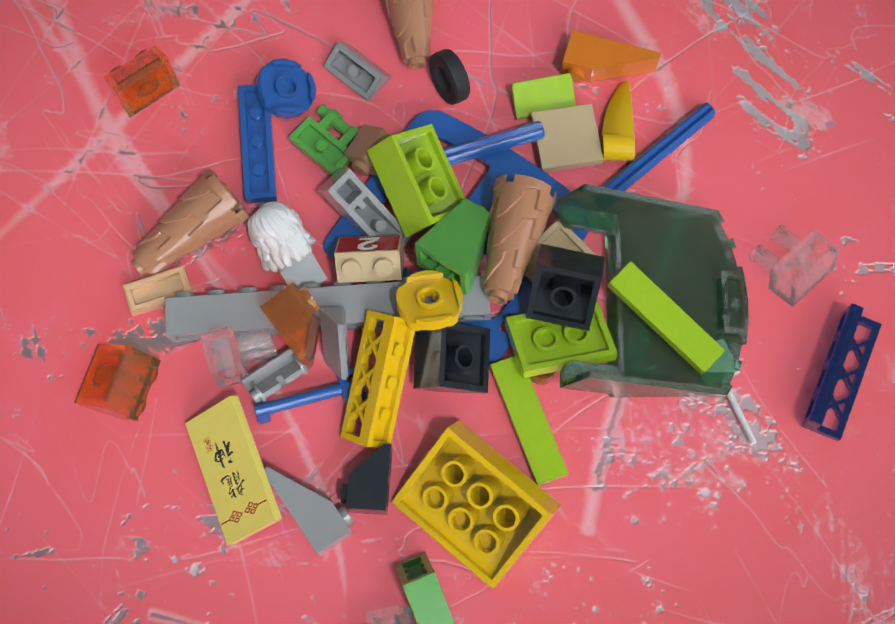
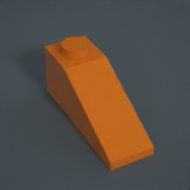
M572 29L562 63L561 74L571 73L572 81L574 82L585 81L591 83L656 71L661 53Z

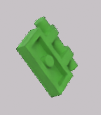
M323 104L317 110V114L323 118L319 123L308 116L288 138L290 143L327 174L332 176L339 168H346L351 163L344 155V152L360 129L356 126L351 127L342 119V114L336 109L331 110ZM335 128L343 136L338 140L328 131Z

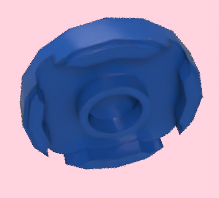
M288 59L272 60L261 69L256 78L255 92L258 101L265 110L277 117L286 119L299 117L308 111L316 97V85L312 75L309 72L306 73L301 68L302 65L296 61Z

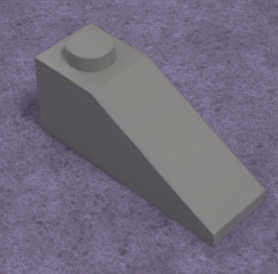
M339 168L318 189L319 193L363 236L402 235L403 247L413 238L412 236L405 237L397 219L351 169Z
M269 467L264 468L268 481L320 557L353 535L349 526L354 522L343 506L337 510L334 504L326 498Z

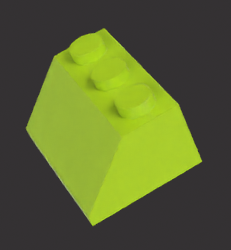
M432 124L391 135L366 150L405 237L434 227L465 199Z

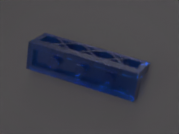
M853 303L841 315L801 425L803 428L835 441H840L882 325L879 322L861 316L864 308ZM860 325L871 329L868 339L857 344L854 338L857 326ZM865 346L864 351L862 353L860 348ZM853 351L859 365L857 369L847 373L843 365L847 354ZM855 375L853 381L851 382L849 377ZM843 379L849 393L847 398L836 402L833 393L837 382ZM844 404V407L841 412L839 405ZM829 409H833L838 419L835 430L822 426Z

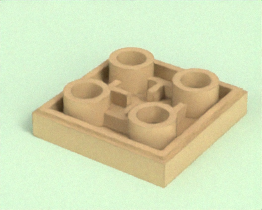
M592 104L531 113L532 122L541 121L545 131L544 138L536 140L540 166L544 172L603 164L604 159Z

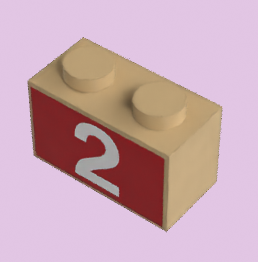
M402 235L338 238L334 252L338 283L402 280L405 265Z

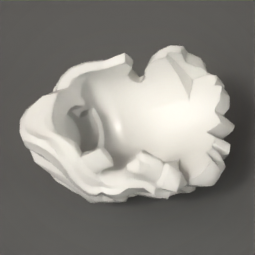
M268 202L260 206L248 218L247 225L250 243L257 247V255L261 259L263 270H271L273 272L279 270L283 272L285 266H293L292 259L300 262L302 261L301 257L306 258L307 255L310 256L312 252L311 245L316 240L310 235V232L305 230L299 214L280 202Z

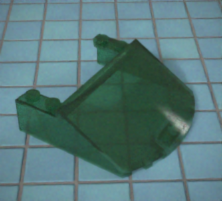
M583 184L558 199L557 213L561 224L565 228L605 234L607 326L618 353L616 360L608 362V365L572 361L565 364L560 371V388L609 394V397L727 396L733 387L730 383L734 373L740 371L742 365L739 357L742 345L747 343L749 311L743 267H737L732 249L737 247L733 238L728 240L720 224L724 222V219L719 210L589 184ZM630 261L725 350L704 374L698 373L607 286Z

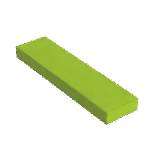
M631 261L607 285L701 375L725 352L709 334Z
M515 356L491 364L490 369L535 483L541 486L567 476L569 473L530 377L522 378Z

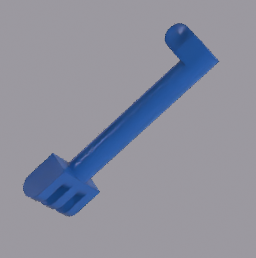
M355 367L349 369L346 380H342L336 374L338 383L268 402L262 401L253 404L258 424L270 422V414L341 395L344 404L347 405L352 381L349 382L348 379L353 378ZM365 391L361 393L362 400L367 399Z

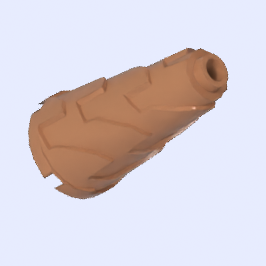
M385 0L388 16L400 47L403 63L408 65L410 69L426 67V63L429 62L431 56L430 40L434 0Z
M208 168L199 176L200 178L179 198L180 201L136 245V250L132 253L134 259L131 260V263L141 275L146 273L153 275L162 272L186 254L190 255L210 240L217 239L236 225H241L250 217L245 207L227 185L217 179L218 175L211 168Z
M507 174L499 176L495 180L492 189L493 200L490 211L487 264L483 287H485V292L488 294V299L497 304H506L508 300L514 299V294H518L527 264L533 257L537 242L545 229L549 214L552 212L556 201V191L550 195L552 188L550 185L526 175L515 174L513 182H506Z

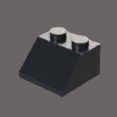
M541 244L526 318L589 331L603 277L605 257Z
M456 323L454 326H447L438 330L416 331L413 389L435 392L488 393L490 329Z

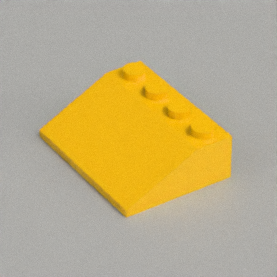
M460 420L447 427L392 500V503L492 589L495 588L562 506Z

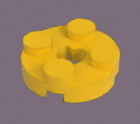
M434 270L419 271L407 277V282L402 287L399 286L396 293L397 310L400 317L406 322L407 327L413 331L438 330L447 326H454L459 320V314L463 307L462 289L453 278L452 281L444 278L442 272ZM431 296L432 300H438L432 304L424 303L425 297Z

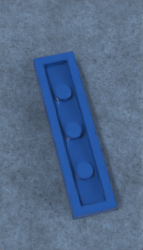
M255 84L238 86L245 201L246 204L277 201L272 113L265 110L258 101Z

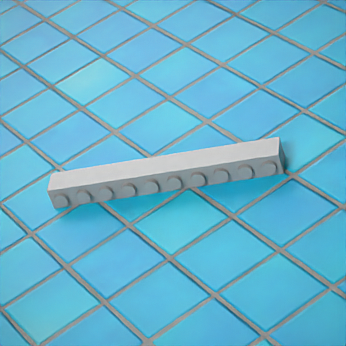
M480 272L476 274L471 291L467 295L463 294V307L459 314L458 322L490 320L491 318L490 300L485 292V287H483L484 276H481ZM409 276L402 277V280H398V282L385 283V281H366V284L353 285V282H335L334 286L321 287L319 283L303 284L301 289H290L286 285H277L270 287V291H258L257 288L247 287L239 289L238 293L226 294L224 290L207 291V295L194 296L192 292L175 293V297L165 298L166 337L172 342L322 332L320 309L323 307H344L347 330L363 329L367 310L400 317L397 310L396 293L399 286L402 287L407 282V277ZM428 296L425 297L424 303L432 304L438 300H432V297ZM377 319L375 328H383L384 321Z

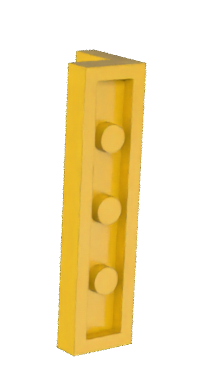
M367 310L340 435L341 438L366 447L380 448L384 444H391L415 334V331L410 330L406 322L399 316ZM377 319L384 321L382 334L377 338L375 327ZM374 352L376 362L374 368L370 370L368 360L369 356ZM367 385L369 390L368 399L363 402L361 397L362 388ZM358 417H360L362 422L360 435L353 433L355 421Z

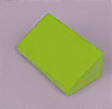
M571 73L511 84V98L516 120L531 118L532 112L576 106Z

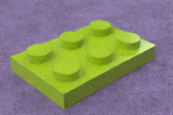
M598 300L589 331L528 319L526 314L509 316L505 319V327L522 378L615 361L618 353Z

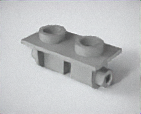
M294 344L242 378L241 381L256 403L266 402L267 397L302 374H308L307 371L311 369V365L302 355L297 345Z

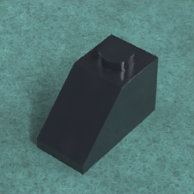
M391 444L382 445L348 475V484L342 483L341 503L346 504L348 513L388 515L393 453Z

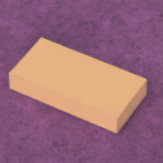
M184 265L123 285L133 317L165 307V298L175 297V293H193Z

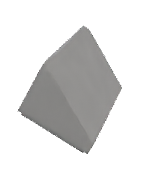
M342 41L337 42L323 65L324 68L367 101H371L391 78L390 74L356 48Z
M323 307L320 309L324 361L342 380H346L349 372L346 311L344 307Z

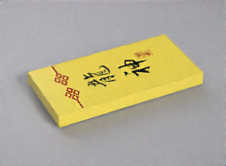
M229 396L186 422L185 425L227 546L236 544L280 521L282 517L239 397Z

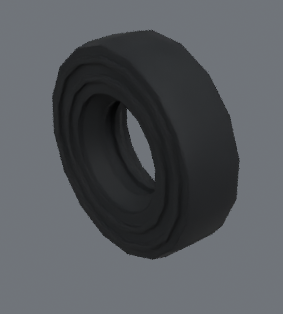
M443 49L431 55L429 71L434 86L441 98L451 105L466 100L470 94V82L459 57L450 49Z

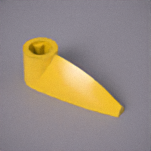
M630 80L621 83L606 110L602 130L603 161H632L635 159Z

